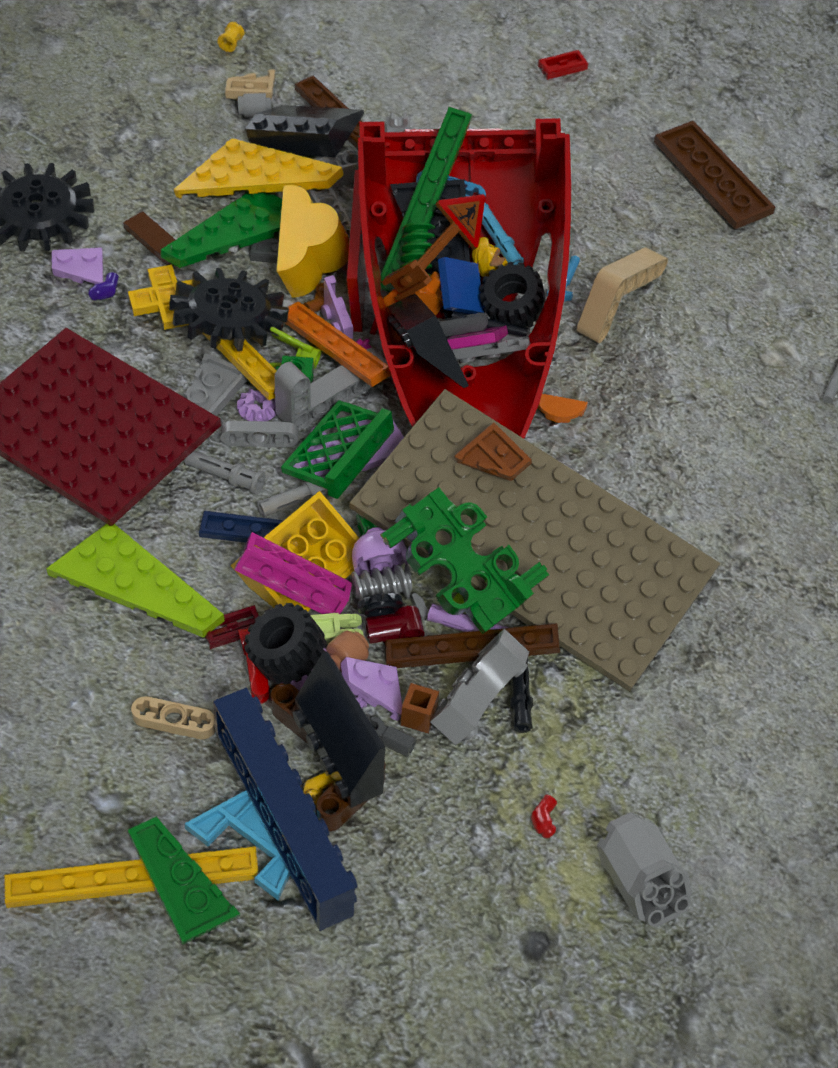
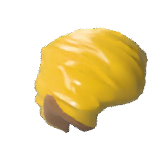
M486 237L480 238L478 248L472 249L473 263H478L479 274L482 277H489L488 272L491 269L497 270L498 265H508L506 258L499 257L500 248L489 244V239Z

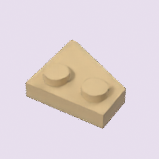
M268 70L267 76L257 78L255 73L227 78L225 98L238 101V96H244L246 93H266V98H271L272 101L275 70Z

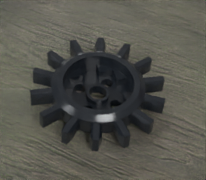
M30 163L24 164V176L17 179L6 170L2 172L3 182L6 186L4 188L0 187L1 245L15 235L18 237L20 251L25 252L29 240L39 239L44 250L50 251V238L58 234L69 244L73 242L72 231L69 228L71 225L85 230L89 228L88 216L80 213L95 212L93 199H83L91 196L90 185L86 182L72 187L77 182L76 171L73 169L61 179L56 177L54 163H49L45 174H34ZM33 200H41L42 202L38 203V202H32V201H33Z
M216 268L214 279L206 280L196 271L193 272L192 286L178 281L176 283L175 295H170L169 310L174 311V326L190 324L187 336L190 340L205 333L210 335V348L216 349L220 344V340L226 339L233 340L236 350L242 351L244 339L252 338L261 347H264L267 343L268 333L278 336L271 332L270 328L275 327L283 331V324L288 319L289 307H283V292L267 294L269 280L266 278L252 285L247 282V271L242 270L237 279L225 278L221 268Z

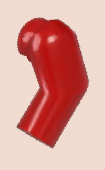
M548 794L542 798L531 814V821L537 834L541 833L542 837L546 839L552 837L556 832V826L552 824L550 813L556 807L557 801Z

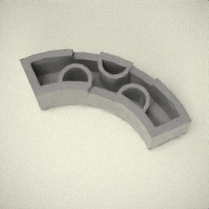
M505 629L479 653L480 656L472 665L473 669L465 668L453 683V690L449 693L447 700L445 698L441 700L431 718L430 723L455 745L464 738L469 740L475 735L479 729L477 724L495 696L513 676L519 677L528 666L526 661L529 651Z

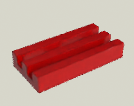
M579 50L538 60L539 69L542 68L541 72L546 74L545 78L547 80L588 70L589 64Z

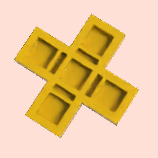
M166 265L147 269L151 287L128 291L133 316L159 312L164 330L189 325L174 326V311L169 310L170 295H175L177 283L173 266ZM192 279L181 281L192 286Z

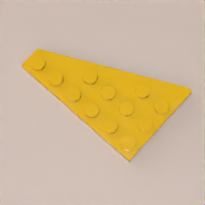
M231 138L174 188V192L177 198H182L184 194L197 193L198 197L233 195L234 191L248 190L249 194L283 192V186L287 185L300 186L305 190L314 188L329 189L344 173L341 166Z

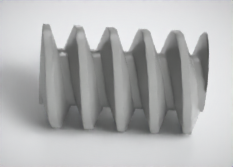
M408 564L405 565L404 571L400 565H395L393 573L389 567H384L382 575L378 568H374L371 577L367 570H362L360 579L356 572L351 573L354 597L359 599V601L365 597L383 592L385 594L395 593L400 595V592H403L406 599H410L412 578Z

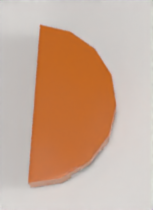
M542 393L538 409L545 414V418L557 423H569L571 419L584 415L588 402Z

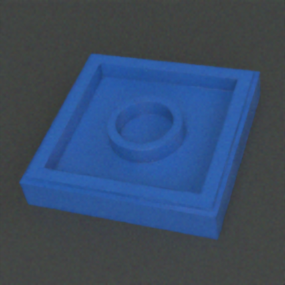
M448 257L438 259L444 309L469 314L484 313V307L480 299L479 289L481 283L478 263Z

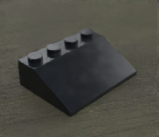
M280 105L255 114L245 128L249 142L295 155L336 158L364 115L363 109Z
M415 293L387 307L391 314L387 316V319L392 329L400 336L403 343L405 342L408 349L413 347L417 354L463 388L469 386L436 315Z
M328 651L322 653L295 698L293 717L297 726L305 729L307 733L306 739L311 750L319 753L321 757L320 764L324 773L327 776L331 774L335 781L334 788L338 797L341 800L345 799L349 807L352 808L383 794L385 745Z

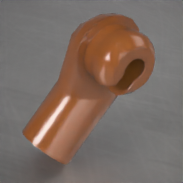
M324 283L316 286L315 299L304 303V306L314 313L320 311L321 306L324 305Z

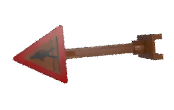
M484 194L436 202V206L449 220L450 225L417 261L416 259L386 276L382 281L384 286L391 283L399 292L395 297L397 301L404 299L430 283L432 278L424 269L457 233L465 239L472 249L478 248L486 198Z

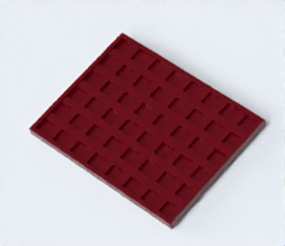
M68 328L62 330L0 382V456L109 526H113L221 426L219 417Z

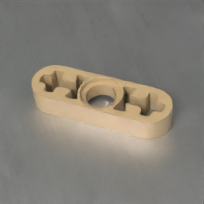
M146 696L136 699L131 707L133 720L141 727L196 739H207L215 733L214 714L207 709ZM145 708L150 709V712H147L145 715H141L140 712H144ZM170 713H179L182 716V719L177 723H169L165 718ZM189 716L191 717V720H189V725L187 726V717ZM202 720L207 721L203 728L198 727L197 724H201Z

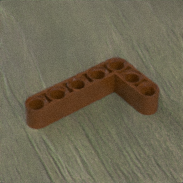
M284 683L276 685L271 691L272 714L308 744L305 729L303 727L299 728L293 717L295 698L299 690L291 684L284 685ZM333 784L318 798L316 816L318 820L322 818L325 821L329 831H335L348 821L367 801L350 808L345 799L341 800L338 797ZM334 810L336 813L326 814L325 811Z

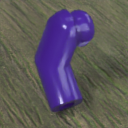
M114 272L108 273L105 282L98 283L89 289V297L94 301L113 297L116 293L119 276Z

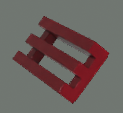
M255 605L224 614L225 621L219 626L225 624L227 626L208 631L205 636L209 648L213 649L240 640L238 630L248 629L250 625L256 623L255 619L259 614ZM253 616V618L242 622H237L238 620Z

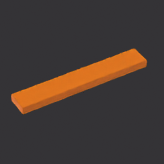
M297 301L289 306L288 319L284 323L368 385L373 387L391 376L390 369L386 363L302 303Z

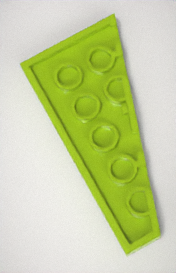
M105 524L46 568L48 576L54 578L59 576L69 580V584L79 588L81 585L93 590L98 596L133 610L136 607L146 611L148 616L156 619L161 617L173 622V626L203 638L208 631H213L225 621L224 614L115 524L113 526Z

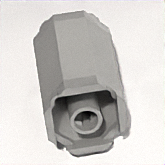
M632 812L609 822L606 828L608 834L605 840L601 838L597 844L601 865L609 872L632 914L639 920L656 927L686 912L691 904L689 897L692 894L688 872L680 866L656 824Z

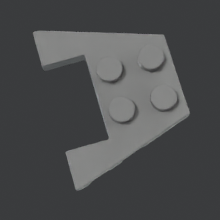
M529 328L525 337L507 334V336L495 343L452 349L456 359L460 360V363L475 361V358L478 356L494 358L501 356V353L526 350L530 345L529 335L531 331Z

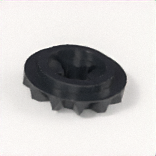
M383 592L365 597L358 602V612L367 617L393 614L403 606L402 596L395 593L385 594Z

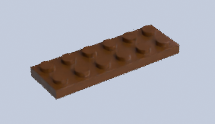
M694 121L655 135L654 143L734 229L774 214V204Z

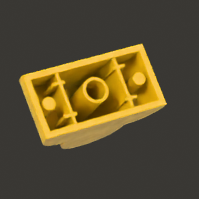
M295 185L283 186L277 273L291 297L295 298L312 292L320 283L322 273L336 271L347 263L350 238L333 207L325 203H313L305 189Z

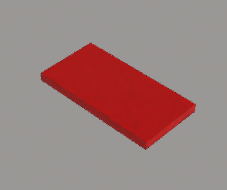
M355 170L347 285L353 332H363L367 271L361 228L358 170Z

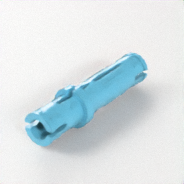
M485 203L482 225L495 243V247L500 248L499 254H502L507 262H513L514 265H517L518 262L523 263L524 259L515 248L514 240L512 237L507 236L488 204Z

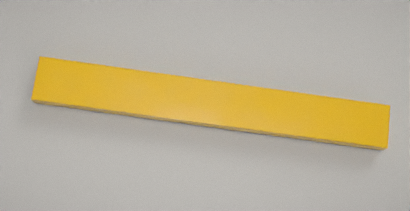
M256 846L188 854L202 868V872L213 884L255 880L254 878L259 874ZM140 859L4 875L6 908L156 891Z

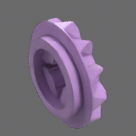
M250 388L248 393H241L240 399L237 401V410L240 416L247 421H269L276 416L275 398L268 401L259 390L254 391ZM255 400L262 403V409L257 404H254Z

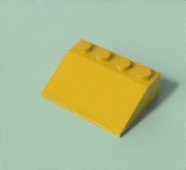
M320 491L264 537L344 579L354 572L352 551L359 537ZM239 559L230 565L233 569H235ZM235 571L251 590L273 608H275V605L281 604L285 606L286 603H292L294 606L297 604L302 606L307 612L311 609Z

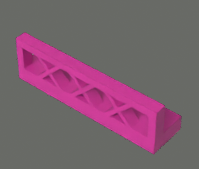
M253 532L250 534L245 550L234 569L321 614H341L350 598L352 582Z

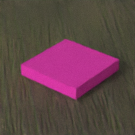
M505 325L486 328L478 332L454 335L447 340L451 349H459L495 343L507 336L508 331Z

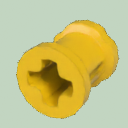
M229 22L225 32L217 39L219 47L226 52H233L237 47V42L245 34L243 27L236 22Z

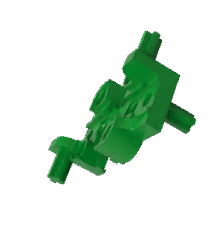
M438 487L415 505L411 506L409 504L402 509L395 520L396 524L380 534V536L383 538L384 544L390 548L406 537L410 540L411 544L406 551V560L418 575L423 574L434 565L445 567L450 573L451 580L447 587L435 595L438 603L451 615H460L465 612L479 631L484 634L524 604L534 594L531 589L547 578L549 573L546 571V566H542L538 562L521 576L514 574L519 566V558L510 545H507L505 548L500 546L487 556L477 554L471 547V539L486 526L484 523L487 519L486 514L477 504L472 502H466L460 506L454 505ZM461 515L469 516L473 524H464L461 520ZM439 531L447 532L451 538L450 543L447 545L438 543L436 533ZM416 548H425L428 551L429 557H420L416 552ZM496 560L504 561L507 564L508 570H500L496 565ZM472 577H482L486 582L485 589L479 591L474 589L471 585ZM453 592L460 593L463 596V604H458L453 600Z

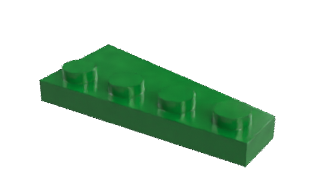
M157 816L128 829V835L182 945L240 917L239 911L227 901L220 889L208 879L195 860L189 857L183 850L182 845Z

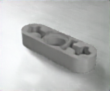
M227 421L221 426L220 439L228 446L287 448L293 447L298 443L299 429L290 422ZM259 432V433H264V434H266V435L258 436V435H255V434H253V433Z

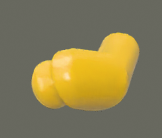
M321 773L305 782L303 792L304 794L309 793L316 807L317 800L322 795L323 789L333 785L335 781L331 774L327 776L325 773Z

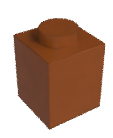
M411 683L402 705L401 726L429 734L432 726L430 721L438 707L439 691Z

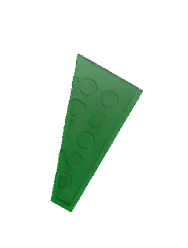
M248 192L162 248L161 258L182 268L206 260V255L215 252L221 255L229 252V248L237 245L239 248H243L273 238V233L280 231L282 199L269 192L253 194Z

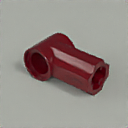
M416 606L401 607L395 614L365 618L369 644L384 642L389 639L425 636L420 611Z

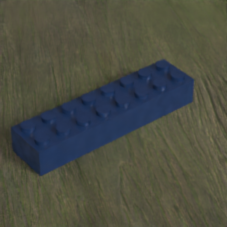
M246 687L214 700L215 732L319 932L353 917L354 903L357 902L355 889L358 888L355 876L351 870H345L342 864L344 861L338 845L331 844L328 838L330 835L328 827L322 818L318 820L314 812L316 807L309 793L304 794L300 787L302 786V780L298 771L295 768L291 770L287 763L289 761L287 751L283 744H277L274 738L276 733L270 720H264L262 716L263 709L259 699L256 696L252 698Z

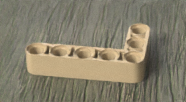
M645 247L603 267L595 278L580 317L577 332L597 343H601L609 332L622 296L659 278L667 266L668 258Z

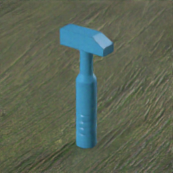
M573 255L569 260L566 287L570 285L580 262L578 256ZM565 291L564 301H571L573 292Z

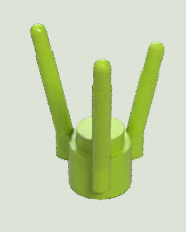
M275 327L270 328L271 332L278 335L271 334L272 337L298 349L296 357L314 358V369L317 367L321 357L320 349L305 344ZM270 362V364L274 368H276V366H281V363L279 362Z

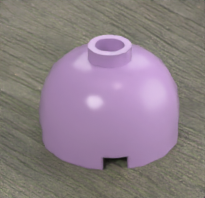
M379 527L369 529L354 544L352 551L354 572L360 577L362 570H367L371 577L374 568H378L382 575L384 567H389L393 573L395 565L408 564L406 560L407 548L403 540L390 548L384 544L383 538L380 536L386 530Z

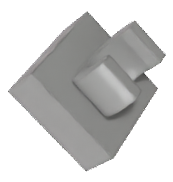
M391 113L390 117H386L387 132H403L404 129H410V117H407V113H403V117H394V113Z

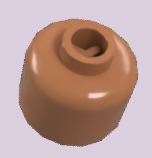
M346 630L341 632L326 647L340 672H342L341 662L346 657L366 661L369 656L367 640L356 631Z

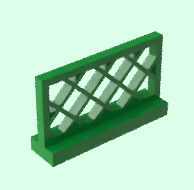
M338 400L281 466L282 473L326 488L330 497L338 499L394 432L392 411L382 408L379 413ZM341 410L351 414L350 416L336 418ZM371 420L367 425L359 426L358 424L359 421ZM350 423L355 424V428L343 431L339 427ZM334 427L337 429L335 433L322 435V432L326 429ZM358 435L355 441L344 442L343 438ZM340 439V445L326 448L325 443ZM322 444L323 449L312 452L307 451L311 446ZM344 452L341 458L330 460L329 455ZM326 457V462L311 464L310 460ZM307 461L308 466L306 467H293L296 463ZM330 469L325 478L315 475V472Z

